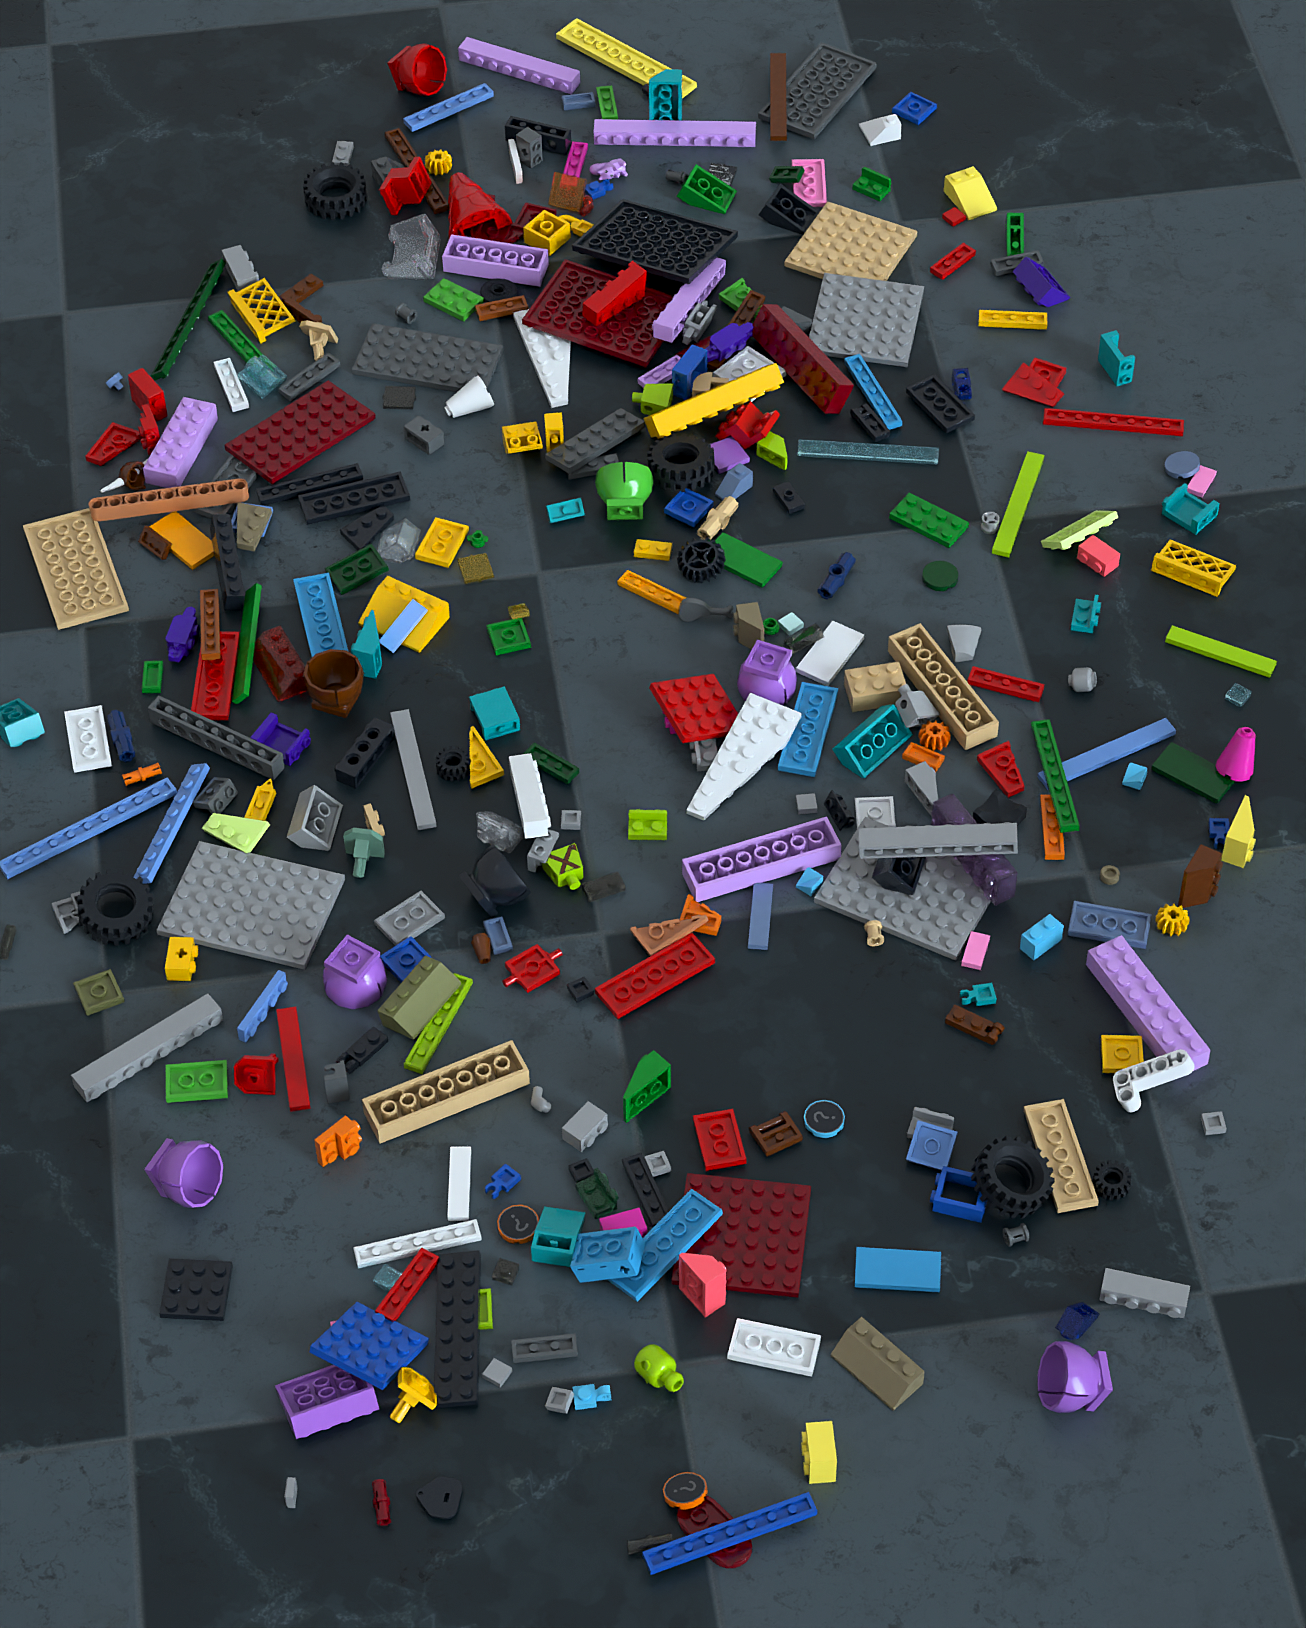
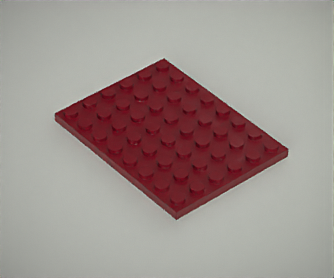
M565 259L523 317L522 324L647 367L664 342V340L653 337V321L657 320L660 312L665 310L667 303L672 301L673 296L645 287V297L605 322L595 326L582 316L583 303L597 290L602 291L609 280L613 281L617 277Z

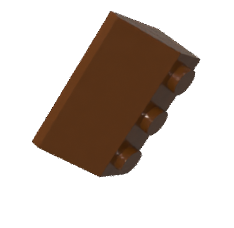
M1202 844L1199 846L1184 870L1178 907L1182 905V908L1208 903L1211 896L1215 897L1219 888L1217 884L1221 877L1219 872L1223 866L1221 852Z

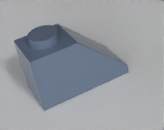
M739 463L727 472L715 496L722 501L725 497L729 496L735 499L753 486V471Z

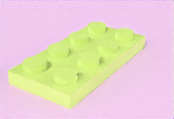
M1096 510L1042 540L1043 548H1051V550L1057 548L1061 550L1068 549L1072 543L1084 540L1086 535L1097 533L1102 526L1111 525L1112 521L1118 518L1117 512Z

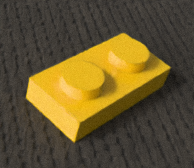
M637 539L634 557L670 561L672 543Z

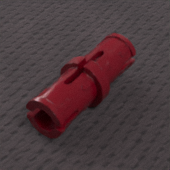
M377 1479L372 1482L374 1492L372 1502L376 1510L377 1524L384 1526L391 1523L389 1514L390 1498L387 1496L386 1481L384 1479Z

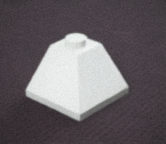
M896 114L859 123V127L870 146L901 139V122Z

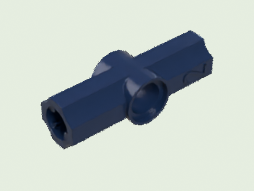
M841 553L835 564L829 567V573L818 588V594L822 598H832L837 589L844 585L845 577L856 561V558L851 553Z
M118 710L111 711L107 715V719L111 729L113 745L116 746L120 760L124 762L132 761L136 756L129 726L126 725L123 712Z

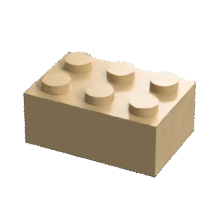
M899 662L848 669L844 672V687L852 712L877 709L880 706L890 704L895 705L896 701L901 697L898 689L906 684Z

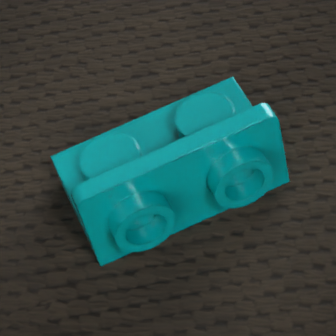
M1095 595L1094 601L1076 599L1071 630L1093 633V627L1098 625L1099 619L1096 613H1100L1101 602H1098L1099 595Z

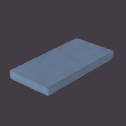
M1074 901L1068 936L1108 942L1122 935L1131 947L1146 949L1152 914Z

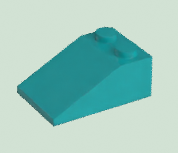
M20 698L0 706V736L10 747L20 746L24 741L37 739L41 734L45 733L39 713Z

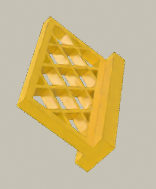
M265 278L238 292H235L234 289L228 292L231 304L260 344L266 341V336L295 322L294 317ZM265 286L264 291L257 290L259 287ZM245 294H251L249 298L241 297ZM255 295H262L260 300L253 299ZM266 296H272L271 301L264 299ZM251 303H252V304H258V305H257V308H249V307H250ZM262 305H269L267 310L261 309ZM273 306H280L279 311L272 310ZM258 313L265 314L264 319L257 318ZM269 315H276L275 320L268 319ZM280 316H287V317H288L287 319H285V320H283V321H282V320H279V319H280ZM265 324H273L272 327L266 330L264 328Z
M1169 540L1161 552L1156 553L1154 556L1151 571L1218 597L1221 588L1235 571L1236 565L1176 541ZM1170 547H1173V548L1178 549V550H1177V551H1171ZM1180 555H1182V557H1183V558H1180V559H1176L1175 556H1180ZM1203 561H1208V562H1211V563H1210V564H1204ZM1198 562L1200 565H1192V563ZM1223 567H1224V568L1229 569V570H1223V571H1221L1220 568H1223ZM1214 568H1215V570H1216V571H1214V572H1209L1208 569H1214Z

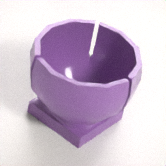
M756 641L748 658L741 664L738 675V691L744 701L752 693L782 706L784 703L787 704L794 696L797 682L796 671L790 662L792 650L764 641Z
M346 935L324 961L323 983L327 996L336 1005L349 1009L368 1007L379 1000L387 985L385 967L379 958L380 952Z
M167 1138L144 1170L162 1197L170 1198L183 1207L194 1208L205 1206L214 1198L213 1196H216L222 1182L223 1163L219 1151L207 1142L201 1140L183 1141L176 1145L173 1139Z
M1055 1341L1047 1346L1041 1357L1037 1375L1038 1392L1042 1405L1050 1411L1057 1413L1074 1412L1085 1406L1086 1411H1094L1113 1391L1106 1352L1097 1351L1092 1357L1081 1346L1067 1341Z

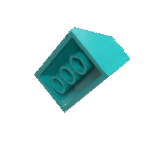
M665 69L649 79V120L682 121V70Z
M890 704L880 706L832 750L843 766L861 778H865L913 734L909 728H906L895 705Z

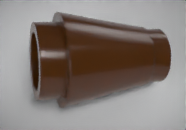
M485 933L474 935L471 945L479 963H489L491 961L490 938Z

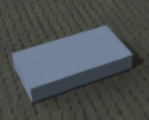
M593 92L561 96L564 110L596 107Z
M503 917L483 921L486 934L490 938L493 954L497 955L513 951Z

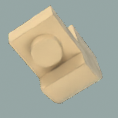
M713 372L700 374L693 382L692 397L729 382V378L713 377Z

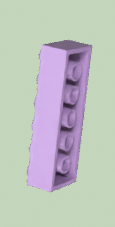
M452 234L442 256L443 272L488 279L500 278L510 280L513 283L539 287L549 265L548 249Z
M183 397L143 467L145 483L164 488L182 485L218 420L216 404Z

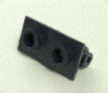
M831 790L824 805L841 831L844 825L853 826L855 818L850 810H846L847 805L843 797Z

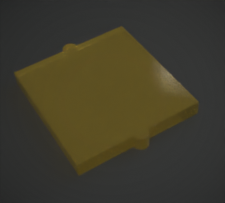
M486 553L457 559L465 584L494 578Z

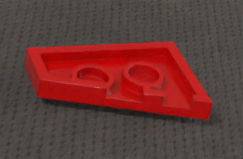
M1024 362L1002 388L1004 392L1012 393L1052 408L1064 395L1061 390Z
M112 422L86 454V461L102 466L143 437L140 436L137 430Z
M1009 741L977 755V761L1008 798L1024 791V783L1019 768L1016 766Z

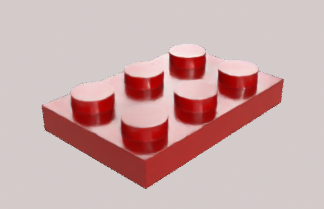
M733 1109L693 1116V1123L706 1171L746 1164V1156Z

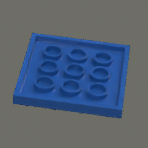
M356 1302L310 1346L309 1352L383 1390L398 1375L399 1370L402 1367H406L428 1345L429 1338L396 1321L392 1322L386 1319L383 1314L375 1313L369 1307Z

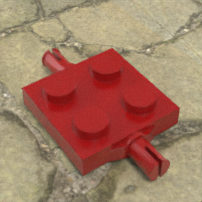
M536 944L506 961L505 968L511 973V976L502 980L503 985L508 987L517 982L529 993L560 975V969L556 966L554 960L563 955L562 951L558 948L548 953Z

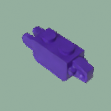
M747 322L738 326V324L731 323L710 337V344L706 348L707 362L715 359L720 362L723 359L729 358L737 350H742L746 346V341L752 337L753 324Z
M192 606L187 607L183 615L174 616L165 638L169 652V661L180 662L182 657L188 656L190 649L192 650L194 647L195 636L199 635L200 626L197 625L196 610Z

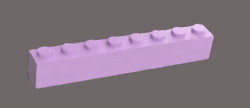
M466 37L458 47L459 61L571 95L580 84V71L469 37Z
M716 258L690 284H684L680 287L679 292L673 296L672 301L667 303L665 310L661 311L657 320L653 321L652 330H654V338L671 343L684 328L687 318L696 305L702 303L725 275L726 260Z

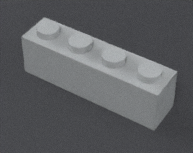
M1105 1268L1099 1300L1105 1301L1108 1304L1124 1305L1131 1309L1147 1310L1150 1313H1161L1173 1318H1184L1190 1286Z

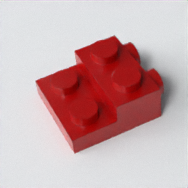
M145 404L142 405L143 413H140L141 426L138 427L140 436L143 437V439H140L142 448L147 450L148 455H151L160 436L150 406Z

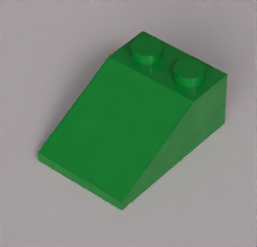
M696 164L688 174L676 197L690 206L725 214L737 190Z
M654 1050L640 1059L623 1096V1117L626 1123L671 1088V1064Z

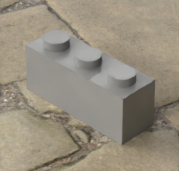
M241 245L222 250V257L226 262L225 267L237 291L259 281L257 271L254 272L253 263L248 261L247 251H243Z

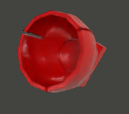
M425 43L416 44L412 47L406 46L387 62L396 87L400 91L406 88L407 91L417 95L430 96L437 93L444 85L443 82H445L447 73L444 55L437 47Z

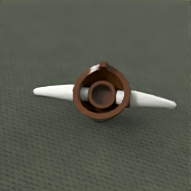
M149 458L144 462L133 461L125 463L120 469L119 477L101 489L100 492H107L124 485L132 490L145 489L143 467Z

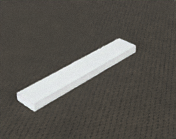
M477 1219L365 1244L353 1247L359 1269L415 1256L421 1248L433 1252L481 1241L482 1239Z

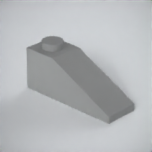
M924 761L906 769L905 783L933 819L937 820L939 802L936 773Z

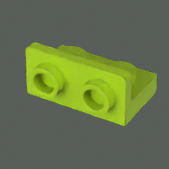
M629 810L628 840H667V810Z

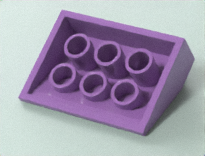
M335 1365L275 1385L296 1439L307 1437L320 1430H327L334 1425L349 1422L353 1418L371 1414L379 1409L372 1384Z

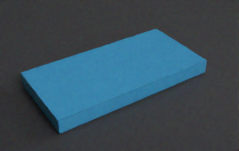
M856 1247L855 1287L940 1292L941 1252Z

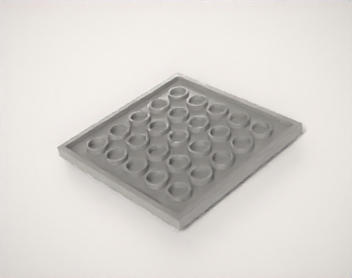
M824 273L809 338L829 357L847 358L860 354L865 362L908 367L924 286Z

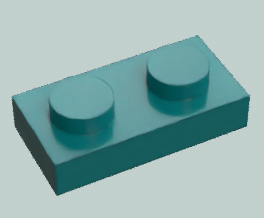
M581 498L546 506L549 523L585 515Z

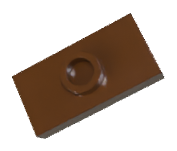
M144 526L138 540L140 544L162 560L167 558L172 546L171 542L149 526Z

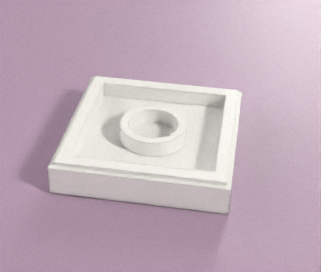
M893 796L855 798L857 829L865 817L891 827H896Z

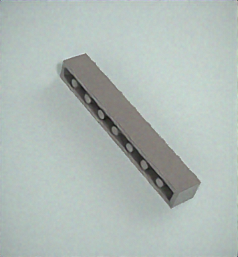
M1017 823L859 828L860 859L1018 854Z
M209 994L202 996L72 1074L71 1077L75 1089L86 1102L99 1097L103 1092L114 1088L118 1083L132 1077L143 1068L149 1067L161 1057L167 1056L171 1051L184 1046L186 1042L200 1036L211 1027L217 1026L223 1021L221 1008Z

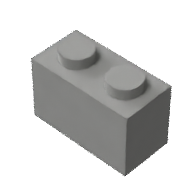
M588 1101L562 1127V1139L582 1152L586 1147H590L593 1144L595 1138L600 1133H604L607 1129V1113Z

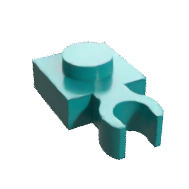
M992 983L973 985L972 991H960V997H967L962 998V1005L975 1001L976 1006L995 1004L997 1000Z

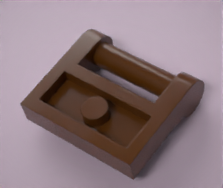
M786 1111L779 1113V1116L758 1126L753 1125L748 1128L750 1135L756 1140L766 1157L803 1140V1135ZM782 1123L784 1124V1125L779 1126V1127H777V1128H775V1129H773V1130H771V1131H769V1132H766V1133H764V1134H761L762 1132H764V1131H766V1130H769V1129H771V1128H773V1127H775V1126H777V1125H780V1124H782Z

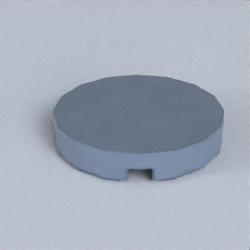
M1188 451L1171 454L1165 461V471L1173 478H1178V476L1188 478L1195 475L1200 469L1199 457L1195 453Z

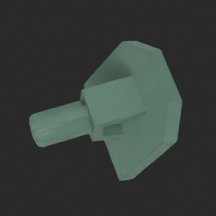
M351 828L344 832L346 853L353 854L355 858L353 876L363 878L366 860L369 861L370 856L384 858L383 836L371 829Z

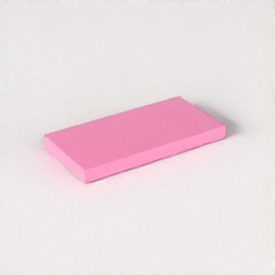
M824 159L792 160V166H803L805 170L799 183H793V193L812 207H824L827 203Z

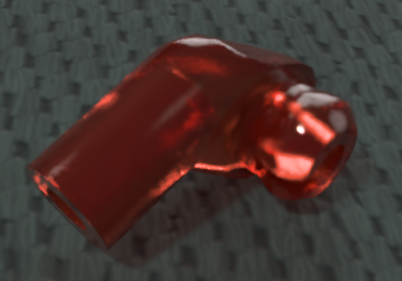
M585 195L581 199L584 202V207L579 210V214L582 217L594 209L593 198L589 195Z

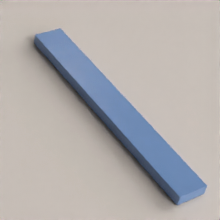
M1164 718L1064 761L1062 765L1067 781L1169 738L1176 734V730ZM1041 771L1037 777L1048 790L1044 772Z

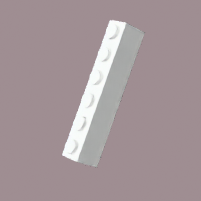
M531 753L509 756L510 774L525 839L548 836V828L551 827L550 816H548L542 783L540 782L536 760L533 761Z

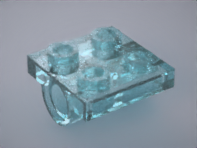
M262 354L260 357H252L246 363L245 369L238 373V378L263 399L286 381L287 375Z

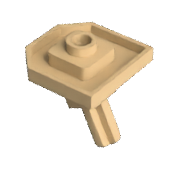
M308 320L300 323L299 327L303 333L310 336V344L314 350L315 361L324 356L323 347L326 346L327 341L337 344L338 337L331 326Z

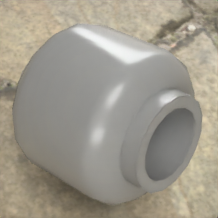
M1089 667L1075 668L1072 671V675L1068 676L1069 686H1072L1076 692H1090L1097 684L1096 672H1093Z

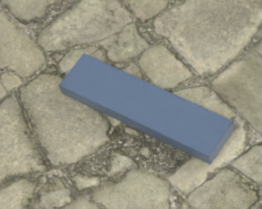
M754 883L748 949L768 950L773 884Z

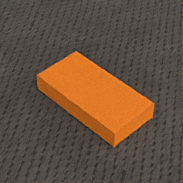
M910 742L902 754V759L916 765L926 761L929 767H932L936 773L943 763L945 756Z

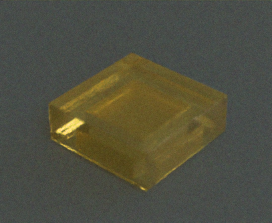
M525 603L508 607L511 619L530 616L529 609Z

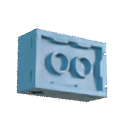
M636 1227L578 1234L572 1257L573 1261H571L570 1267L580 1283L638 1276L645 1241Z

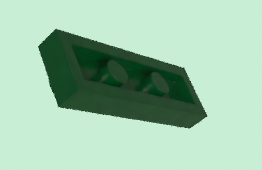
M535 742L523 753H531L533 761L536 760L538 768L567 785L579 774L577 766Z

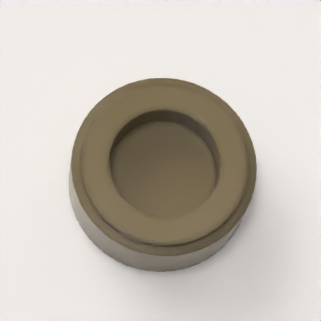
M1107 865L1101 869L1100 880L1103 883L1113 885L1119 881L1120 871L1118 868Z

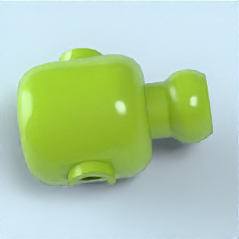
M655 1344L647 1345L637 1354L634 1367L636 1372L645 1379L646 1383L656 1388L665 1385L666 1389L671 1392L678 1391L682 1387L684 1378L682 1374L676 1372L675 1360L660 1346Z

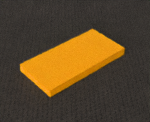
M176 511L171 512L149 526L172 543L170 552L192 570L215 556L212 541Z

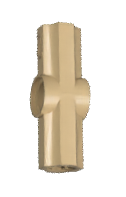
M731 496L725 497L716 509L712 508L709 511L706 521L698 529V536H701L703 540L708 537L711 541L720 529L726 528L731 515L738 508V502L735 498Z

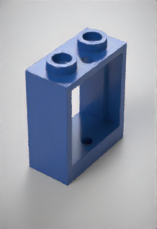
M692 344L672 369L674 396L684 400L690 398L695 378L707 372L706 349Z
M943 1166L941 1174L937 1173L935 1185H937V1189L932 1190L930 1202L933 1203L932 1211L982 1223L987 1200L984 1202L980 1200L981 1192H979L976 1205L941 1197L945 1181L975 1187L977 1183L971 1181V1176L974 1173Z

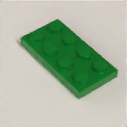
M908 493L889 514L890 519L947 548H950L969 527L968 521L911 493Z

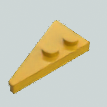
M474 726L470 727L469 732L471 789L504 775L503 768Z

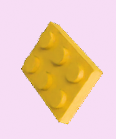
M435 517L415 553V559L449 568L469 532V526Z

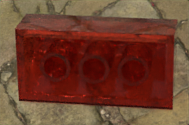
M281 625L264 631L255 642L253 661L277 702L306 692L307 689L303 681L305 665Z

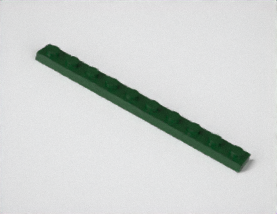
M222 258L210 263L151 374L154 380L164 379L169 375L171 366L176 362L177 355L182 351V345L187 341L189 332L194 328L195 321L200 317V311L205 307V302L212 294L211 291L217 284L218 277L224 271L223 268L226 262Z

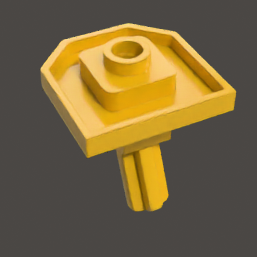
M402 1367L398 1372V1387L402 1389L398 1396L400 1400L390 1414V1418L397 1423H400L410 1407H415L419 1401L432 1410L437 1406V1395L434 1393V1387L428 1379L411 1368Z

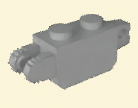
M706 300L696 305L685 322L682 332V343L689 345L692 340L698 342L711 323L717 305L713 304L709 308L707 307L708 301Z

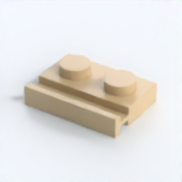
M371 804L363 805L367 828L384 836L383 825L378 824L380 820L377 810L373 811Z

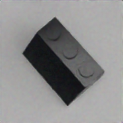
M926 857L878 858L872 878L884 889L913 895Z

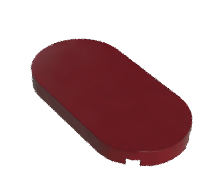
M705 1496L704 1501L694 1508L686 1510L678 1508L677 1513L678 1525L687 1536L734 1519L719 1503L709 1496ZM749 1539L710 1553L707 1556L715 1564L723 1568H736L746 1563L750 1558L752 1541Z

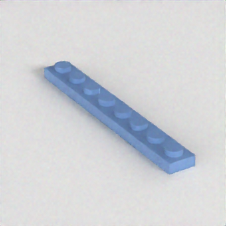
M207 763L191 765L181 783L173 802L167 810L133 877L135 879L139 876L143 878V884L152 883L210 769Z

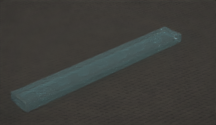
M799 439L798 456L938 464L939 448Z

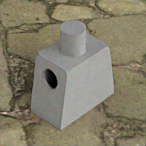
M908 684L898 689L901 697L896 701L895 705L906 728L922 726V724H927L928 721L932 722L940 715L923 691H911Z

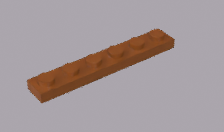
M218 589L200 590L202 660L220 659Z

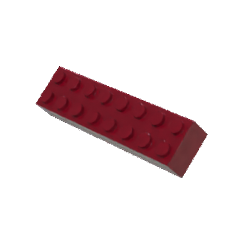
M763 304L753 323L752 336L824 413L840 414L854 384L779 305Z

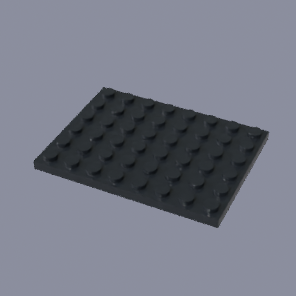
M622 199L572 245V251L611 263H617L624 267H629L628 264L634 261L648 273L676 280L683 284H690L738 237V231Z

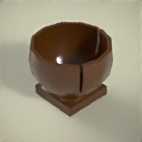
M329 649L315 654L305 666L303 679L311 699H313L311 703L312 709L347 718L361 693L364 671L358 658L346 650Z

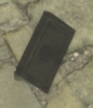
M815 623L785 639L784 642L788 649L792 650V654L824 638L820 627Z

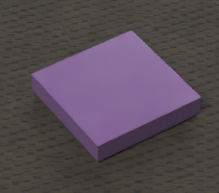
M732 436L711 444V447L714 448L715 470L718 474L732 469L739 463L746 464L750 462V457Z

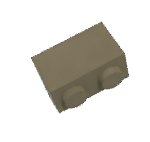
M758 602L736 605V612L733 613L734 624L736 623V625H733L734 636L738 637L740 644L752 650L757 640L764 641V625Z

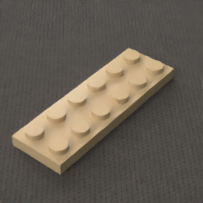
M1064 1099L1024 1106V1114L1035 1147L1042 1150L1039 1154L1042 1158H1048L1049 1161L1046 1165L1047 1167H1052L1054 1171L1050 1175V1177L1055 1178V1182L1051 1186L1054 1188L1051 1195L1057 1213L1098 1206L1099 1201Z

